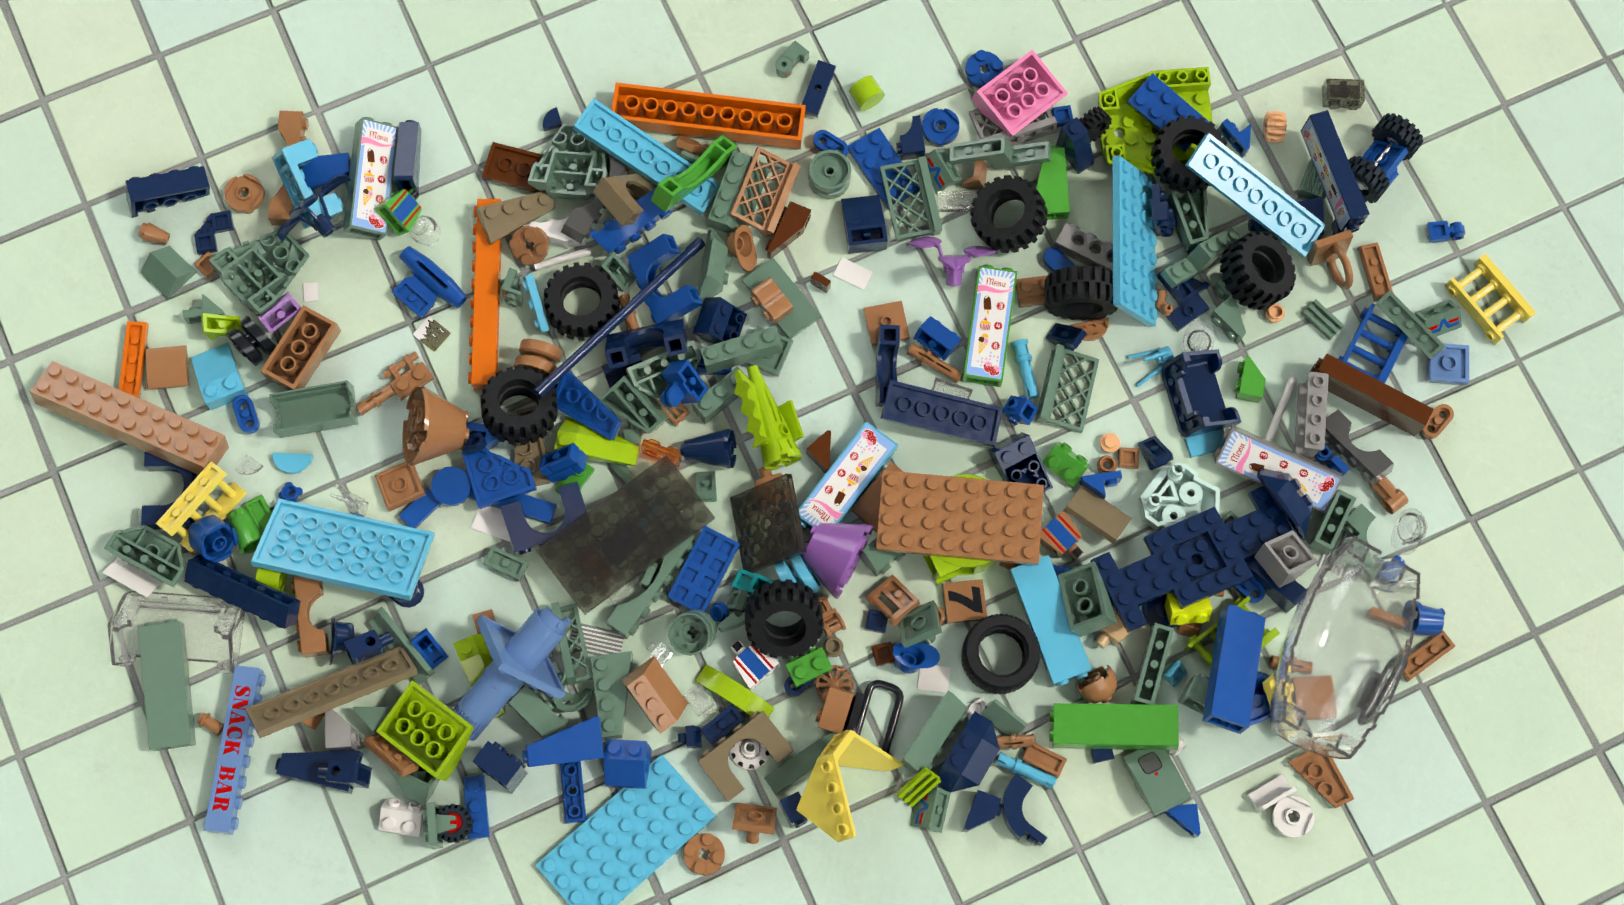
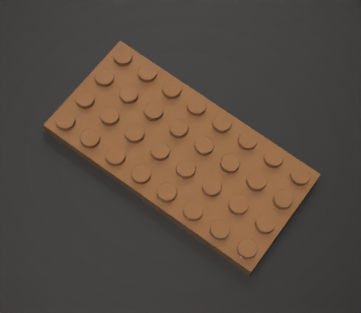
M883 470L876 551L1038 565L1044 485Z

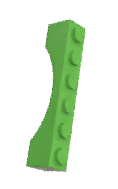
M721 135L711 143L706 151L689 168L677 176H668L657 184L651 202L664 212H667L726 166L737 145L724 135Z

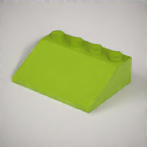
M412 680L376 732L436 779L447 781L461 759L474 726Z

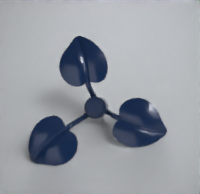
M339 174L321 187L318 196L325 216L322 214L316 216L309 208L317 201L318 196L316 194L307 197L300 205L294 207L289 212L292 218L277 230V235L281 242L301 220L314 228L315 231H318L323 238L332 234L336 228L330 221L332 218L328 213L323 197L342 183L351 181V179L344 174ZM306 210L313 217L314 224L304 218L305 215L301 213Z

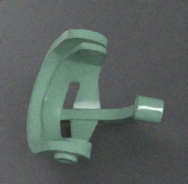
M560 671L557 675L565 689L568 682L566 673ZM585 688L579 694L573 695L566 692V695L561 700L553 696L552 705L555 709L564 712L578 711L592 700L594 690Z

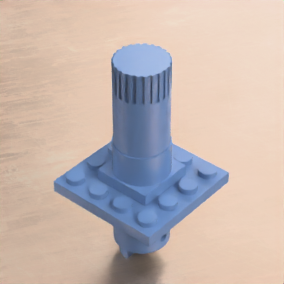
M548 607L544 610L537 608L515 632L482 614L476 621L493 660L453 709L454 712L474 726L469 740L475 741L511 697L515 696L525 683H528L535 690L540 689L544 691L549 697L554 696L561 700L566 695L548 655L566 635L565 629L571 623L568 617L565 616L562 620Z

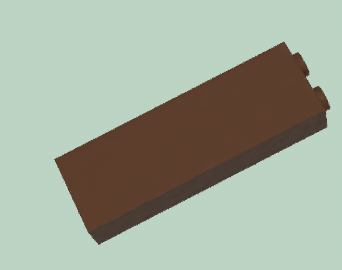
M1326 354L1323 359L1319 358L1310 370V372L1327 373L1329 375L1328 392L1413 436L1417 435L1426 426L1434 410L1329 354Z

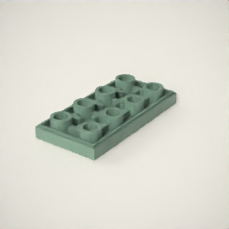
M771 258L742 279L744 285L751 292L753 288L770 277L793 305V312L776 323L787 338H794L821 318V315L774 258Z

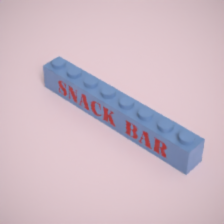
M235 665L204 830L208 832L233 835L234 830L238 828L239 818H237V813L243 803L241 792L247 782L245 771L246 768H249L251 757L248 756L249 749L254 744V735H252L254 727L245 708L262 702L260 691L261 686L264 687L266 675L260 668Z

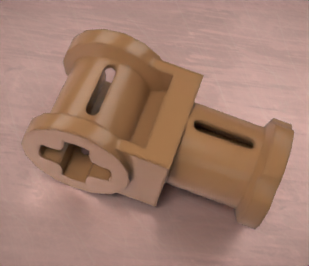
M823 595L819 597V602L823 605V631L827 638H830L831 634L841 629L845 630L846 626L836 609H832L827 600L829 598L828 595Z

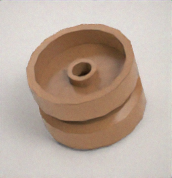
M523 339L518 349L521 355L516 357L514 369H518V366H524V369L527 370L533 368L536 369V373L541 372L547 378L558 368L556 364L561 362L563 352L560 348L545 341Z

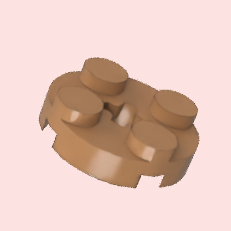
M243 174V176L238 178L237 176L233 177L226 184L224 194L228 205L234 211L251 214L263 203L265 190L256 177ZM246 190H249V195L247 197L242 198L240 192H245Z
M530 225L522 226L513 234L509 242L513 255L524 265L540 263L548 255L549 238L541 228L529 227ZM526 241L534 243L533 249L527 248Z
M700 833L693 836L684 847L685 864L690 871L698 875L708 876L714 874L721 868L724 862V846L717 837L710 833ZM701 849L710 851L707 860L698 857L701 854Z

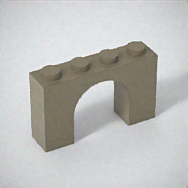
M634 173L607 178L603 177L597 182V187L593 190V193L622 226L633 224L644 211L636 201L657 186L640 174Z
M756 711L748 718L750 722L745 726L742 723L732 730L734 733L728 739L724 736L715 743L718 747L712 751L707 749L699 756L701 760L698 763L728 802L745 789L732 773L728 763L729 753L736 743L745 739L756 740L765 746L777 763L794 751L764 711L761 713Z

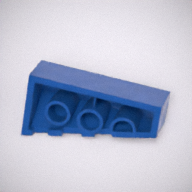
M653 189L636 201L644 211L633 224L622 226L616 218L609 219L603 223V229L598 232L593 230L589 234L608 253L613 251L618 255L626 250V246L630 242L638 241L642 237L641 234L643 232L652 230L660 219L664 220L669 217L675 207L673 206L667 212H664L651 202L655 191Z

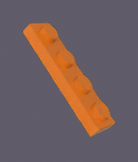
M127 321L119 390L140 398L149 324L147 322Z

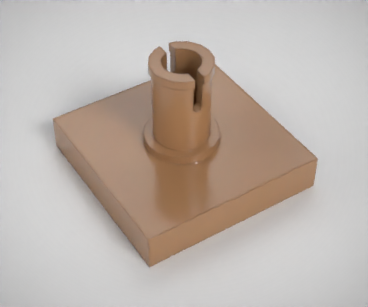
M736 803L732 829L747 831L746 842L757 844L759 842V833L774 835L777 808Z

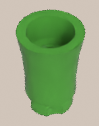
M235 509L228 514L230 526L237 532L239 551L241 554L253 553L256 551L262 534L246 509Z

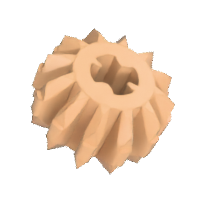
M1268 111L1265 114L1263 122L1265 141L1271 143L1283 142L1287 132L1285 113Z

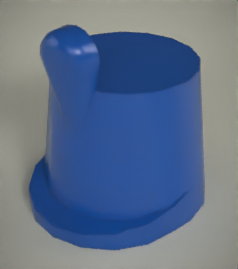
M1411 601L1405 619L1411 622L1407 629L1408 633L1415 635H1439L1444 626L1445 610L1443 608L1428 607L1418 601Z

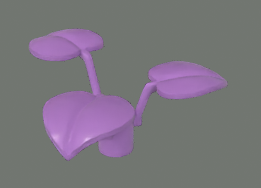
M929 236L919 237L907 243V246L911 245L918 248L936 247L940 255L938 260L943 264L944 273H946V285L948 286L962 285V273H964L965 264L971 261L970 256L980 257L992 253L997 254V250L985 246H970L963 249L965 255H943L940 246L942 240Z

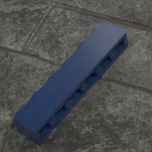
M201 555L188 560L184 582L192 585V587L201 589L211 596L218 597L228 604L235 605L245 612H250L262 620H267L279 628L286 629L297 622L300 600L221 563L207 560Z

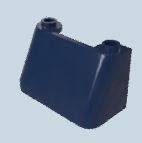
M1219 349L1182 352L1166 362L1162 367V378L1178 430L1183 437L1200 435L1241 423L1237 409L1225 407L1215 373L1222 366Z

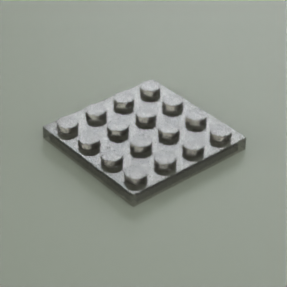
M786 473L730 497L737 540L741 544L739 551L743 570L754 573L806 553L792 474Z

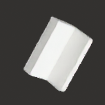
M1281 774L1248 794L1247 797L1257 813L1297 789L1296 787L1291 788L1284 775Z

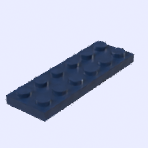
M889 380L881 419L994 447L996 446L1003 408Z

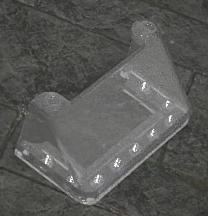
M136 591L127 592L122 596L107 624L112 665L127 667L134 663L137 657H140L138 627L144 626V623L147 622L162 624L167 619H177V621L184 624L188 661L217 663V670L219 672L234 674L235 665H238L245 611L214 596L152 592L148 597H145Z

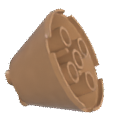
M416 385L412 389L406 405V409H409L408 420L403 421V454L405 461L410 462L408 465H417L459 449L462 450L464 440L469 438V428H466L468 411H463L428 388Z

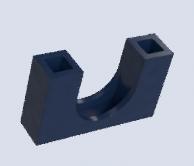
M684 319L608 334L606 336L605 354L609 369L629 365V358L633 353L648 347H666L668 357L687 353L688 336Z
M145 452L144 467L149 472L173 471L181 474L184 482L182 493L198 476V474ZM174 502L167 505L142 506L141 526L147 525L154 530H162L156 523ZM189 517L182 527L189 529L191 524L196 523V521Z
M577 481L558 487L565 508V518L560 527L552 532L542 533L531 528L526 521L520 500L500 506L515 553L519 552L522 555L531 552V547L539 545V548L551 545L550 541L558 539L559 542L570 539L569 535L577 533L578 536L589 533V528H592Z

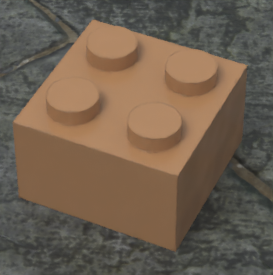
M832 685L829 689H825L821 700L825 702L824 708H819L815 720L819 722L818 727L835 733H842L854 692Z

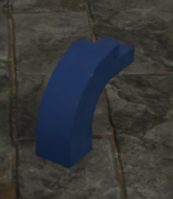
M1016 773L1007 785L1002 798V814L1005 824L1018 840L1025 834L1028 842L1034 846L1037 844L1041 846L1048 837L1030 825L1022 812L1023 800L1033 785Z

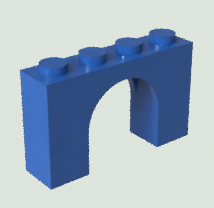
M662 234L627 256L629 267L635 274L637 286L641 290L656 277L659 268L665 262L680 253L673 236ZM685 285L665 297L657 289L644 301L651 311V318L655 324L678 320L703 304L696 287Z

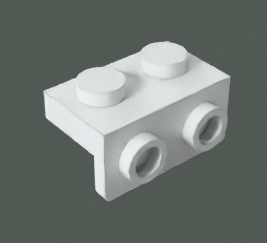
M396 798L386 799L381 807L378 830L420 837L423 809L426 806L417 802H401Z

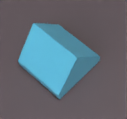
M1175 660L1164 670L1162 677L1171 686L1175 687L1187 674V671L1181 661Z

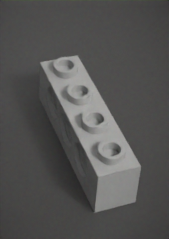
M1065 223L1054 247L1058 248L1063 254L1091 267L1099 266V268H1107L1109 271H1113V263L1108 260L1109 257L1113 258V244L1098 239L1092 233L1081 231L1074 224L1069 225ZM1079 240L1082 245H1076L1073 241ZM1091 249H1097L1099 254H1093Z

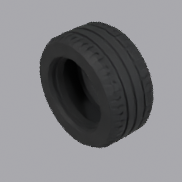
M1008 614L986 616L975 623L965 637L961 650L962 666L972 683L980 687V689L993 694H1009L1026 685L1035 674L1040 662V643L1033 629L1022 619ZM993 634H1005L1012 637L1019 644L1022 651L1020 667L1015 672L1007 675H997L990 672L980 660V643L986 637Z

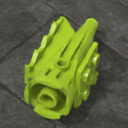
M758 365L747 368L749 379L740 370L734 371L737 383L734 392L735 395L742 398L743 403L740 411L748 417L749 421L746 429L755 438L752 448L761 446L765 470L779 469L778 466L785 465L787 467L800 461L802 455L795 441L803 438L804 434L793 401L789 400L777 406Z

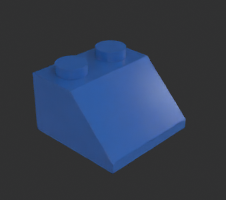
M606 739L603 758L605 786L646 789L652 749L647 741Z

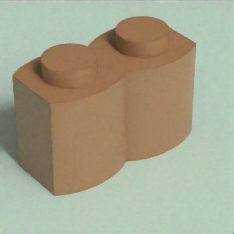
M770 277L751 290V301L756 307L760 306L763 309L762 314L768 322L771 321L773 324H776L793 312V305Z

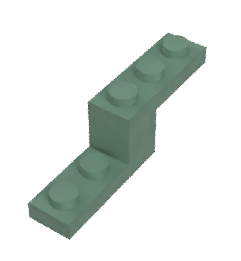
M1005 136L950 144V163L954 165L989 159L997 170L1051 162V144L1049 141L1011 146Z
M1231 227L1200 243L1186 258L1165 268L1160 275L1171 288L1182 284L1204 272L1218 257L1223 255L1224 250L1230 244L1240 239L1239 234Z

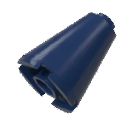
M725 429L687 439L680 446L681 456H684L685 460L728 469L734 468L736 463V455H733L734 448H736L734 431Z

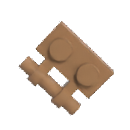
M415 351L410 355L406 354L402 357L401 361L395 365L391 364L382 373L386 380L392 375L394 376L395 380L389 384L401 401L410 395L416 385L425 386L434 379L423 362L418 365L413 363V361L419 358ZM408 365L410 370L400 375L398 371Z

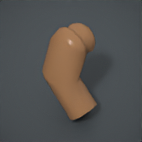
M1157 290L1158 297L1155 301V308L1162 315L1169 316L1173 312V306L1165 301L1167 292L1165 290Z

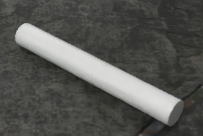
M588 247L534 264V267L537 271L592 255L591 250Z

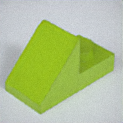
M208 313L201 314L202 333L211 340H215L219 336L227 337L226 333L233 327L241 331L239 325L240 317Z

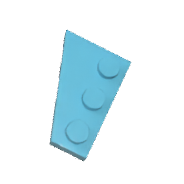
M533 273L525 275L526 280H523V285L526 292L530 291L532 299H529L528 302L531 311H536L537 318H534L537 330L541 329L542 333L549 331Z

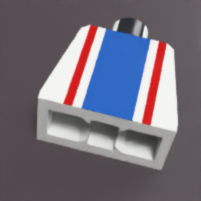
M738 640L730 648L737 655L732 664L750 691L779 667V662L775 658L770 657L768 653L764 655L759 649H755L752 644L746 648Z

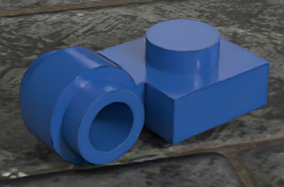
M1447 221L1428 222L1426 225L1429 243L1446 242L1450 240V237H1452V240H1460L1465 235V228L1461 222H1453L1450 224V227H1448Z
M1327 446L1324 447L1323 451H1318L1315 455V459L1318 462H1327L1326 466L1341 473L1342 476L1350 470L1337 455L1334 456L1331 453L1330 448Z

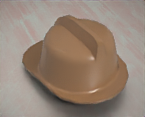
M740 225L736 231L727 233L726 246L728 247L729 254L738 259L739 264L744 270L752 271L757 264V254L752 232L748 226Z

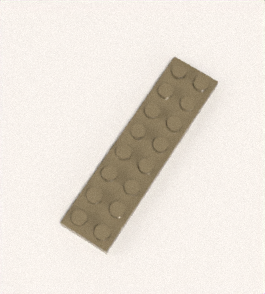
M401 645L245 709L259 738H262L365 695L389 687L418 673L412 660Z

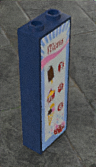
M1326 110L1312 114L1300 130L1340 232L1351 230L1354 233L1360 229V226L1365 222L1370 213L1329 111Z

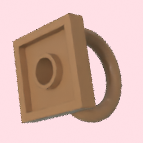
M1351 230L1315 241L1308 257L1310 266L1327 261L1334 281L1344 290L1349 289L1353 284V271L1346 255L1353 238ZM1338 258L1344 268L1345 281L1337 269L1335 260Z

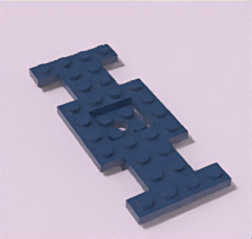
M1264 486L1248 493L1256 511L1224 524L1216 508H1210L1145 536L1143 540L1151 556L1118 569L1110 552L1091 559L1090 562L1094 561L1098 567L1110 600L1127 633L1147 624L1139 608L1142 604L1170 593L1174 595L1179 607L1184 609L1253 578V574L1245 560L1255 556L1265 542L1292 531L1283 512ZM1191 557H1199L1201 559V564H1194L1191 560Z

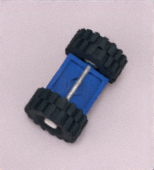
M1395 113L1384 115L1372 130V137H1374L1372 145L1362 157L1353 156L1348 160L1365 202L1376 203L1390 185L1389 177L1402 160L1411 159L1423 143V135L1419 134L1421 131L1415 128V124L1409 123L1407 118L1403 119L1401 115L1396 116Z

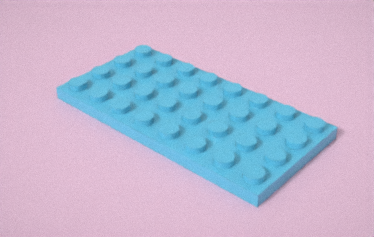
M1119 155L1113 157V305L1146 326L1153 327L1156 326V319L1158 317L1155 308V301L1158 297L1156 292L1157 274L1155 272V264L1157 263L1155 246L1157 245V239L1152 222V185H1156V183Z
M278 498L253 555L251 565L411 601L433 543L434 532Z
M661 754L649 766L646 789L625 787L621 789L537 863L536 867L569 905H618L680 850L693 836L708 825L716 815Z

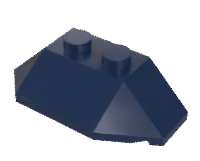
M1263 468L1259 469L1257 478L1300 538L1304 540L1307 535L1313 502L1308 494H1303L1299 481L1296 478L1293 479L1290 474Z
M974 711L937 774L941 780L938 784L940 787L948 792H955L980 785L1000 750L992 721Z

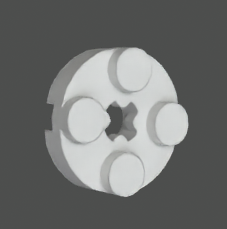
M1289 796L1281 799L1272 810L1273 827L1281 835L1288 838H1299L1305 835L1314 824V813H1312L1310 804L1298 796ZM1295 812L1298 820L1290 822L1288 814Z

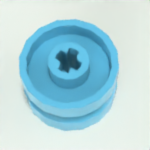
M798 550L790 555V562L793 568L785 560L775 564L776 572L781 581L790 579L794 583L799 581L804 586L807 585L813 589V593L822 589L817 576L803 560V555L800 554L801 551Z

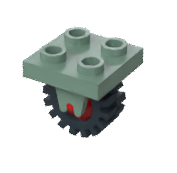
M435 802L426 803V808L423 809L424 821H427L428 829L424 831L425 842H428L432 848H443V840L448 843H459V841H464L471 834L473 819L470 812L461 805H445L441 809Z

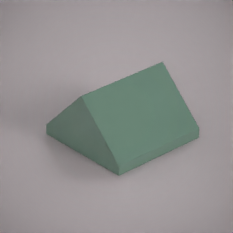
M170 246L150 252L141 270V274L168 299L197 273Z

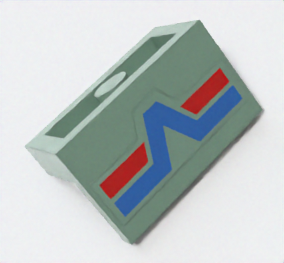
M934 149L926 156L932 185L937 194H940L948 186L960 184L964 180L955 164L952 165L950 163V156L946 149Z
M1451 300L1415 312V316L1436 337L1462 327L1460 307Z
M934 787L915 804L910 826L942 833L951 792Z

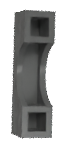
M1336 410L1326 418L1325 441H1329L1333 445L1334 450L1347 459L1351 467L1361 472L1364 480L1376 485L1392 472L1394 463L1381 450L1363 451L1355 447L1349 439L1352 422L1341 411Z

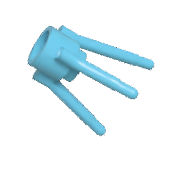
M1169 346L1127 355V359L1150 355L1143 358V361L1154 359L1157 364H1161L1136 384L1137 387H1140L1160 372L1163 365L1174 358Z

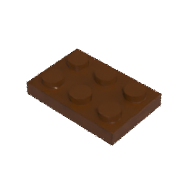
M492 142L482 173V179L537 193L539 190L528 184V178L533 164L539 162L543 156L539 153Z

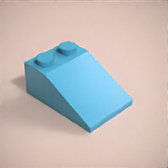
M229 343L191 357L201 393L210 410L232 403L240 395L249 396Z

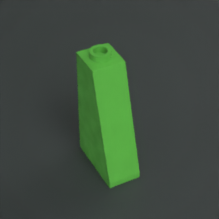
M1051 146V162L1041 163L1036 189L1046 203L1045 206L1047 207L1048 214L1045 217L1048 220L1068 219L1070 214L1065 147Z

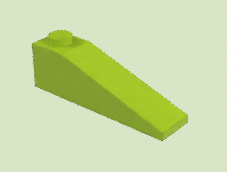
M566 418L558 430L554 450L574 443L579 447V450H582L587 455V460L636 466L640 447L617 435L614 440H610L573 418Z
M482 634L471 635L453 643L471 687L493 660ZM505 706L495 716V718L505 714Z

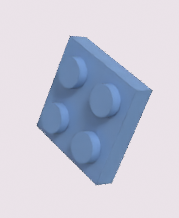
M1443 343L1446 349L1442 353L1439 352L1433 359L1430 360L1428 358V382L1467 385L1469 383V345Z

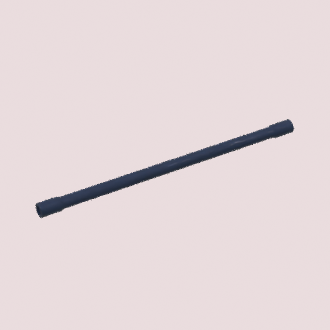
M700 237L692 241L676 259L551 375L541 381L533 389L535 395L542 398L567 372L682 265L695 256L705 246V242Z

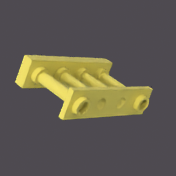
M1484 254L1474 263L1476 267L1474 271L1459 282L1453 277L1445 287L1448 293L1456 298L1485 332L1487 339L1496 345L1504 338L1501 333L1518 319L1525 323L1536 312L1490 258ZM1483 275L1487 279L1488 284L1470 297L1463 288L1478 276ZM1493 289L1500 294L1501 299L1485 311H1482L1476 302ZM1504 305H1509L1514 313L1495 326L1488 317Z
M210 462L156 523L171 536L177 532L183 538L179 544L192 554L196 551L189 544L190 533L182 527L186 520L191 517L197 522L201 518L210 515H216L224 520L247 494L245 490L234 482L229 486L223 480L227 473L213 462ZM216 486L224 491L217 501L209 495ZM204 501L211 508L202 517L196 509Z

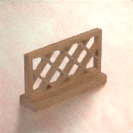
M758 146L729 215L761 231L760 234L766 237L772 235L775 232L801 165L795 162L791 164ZM759 154L766 157L768 164L760 166L758 161ZM777 163L785 166L783 173L778 175L774 168V164ZM769 166L773 177L765 179L762 168ZM758 170L761 181L753 183L751 173ZM774 179L777 188L770 192L766 181ZM763 183L766 193L759 196L755 185ZM751 187L754 198L747 200L744 191L746 188ZM768 196L770 201L769 207L763 208L760 198ZM756 200L759 210L752 213L748 202ZM744 204L748 213L744 216L736 213L738 206ZM761 212L763 217L762 225L755 222L753 215Z

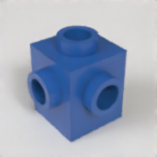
M1011 395L1002 413L1014 425L1018 423L1030 425L1038 408L1025 396L1020 395L1017 397Z

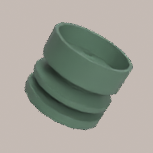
M694 609L686 611L673 619L669 626L668 637L670 644L677 652L682 655L691 656L701 653L713 644L717 628L715 621L708 613L703 610ZM694 628L699 633L695 635V633L691 632V629Z

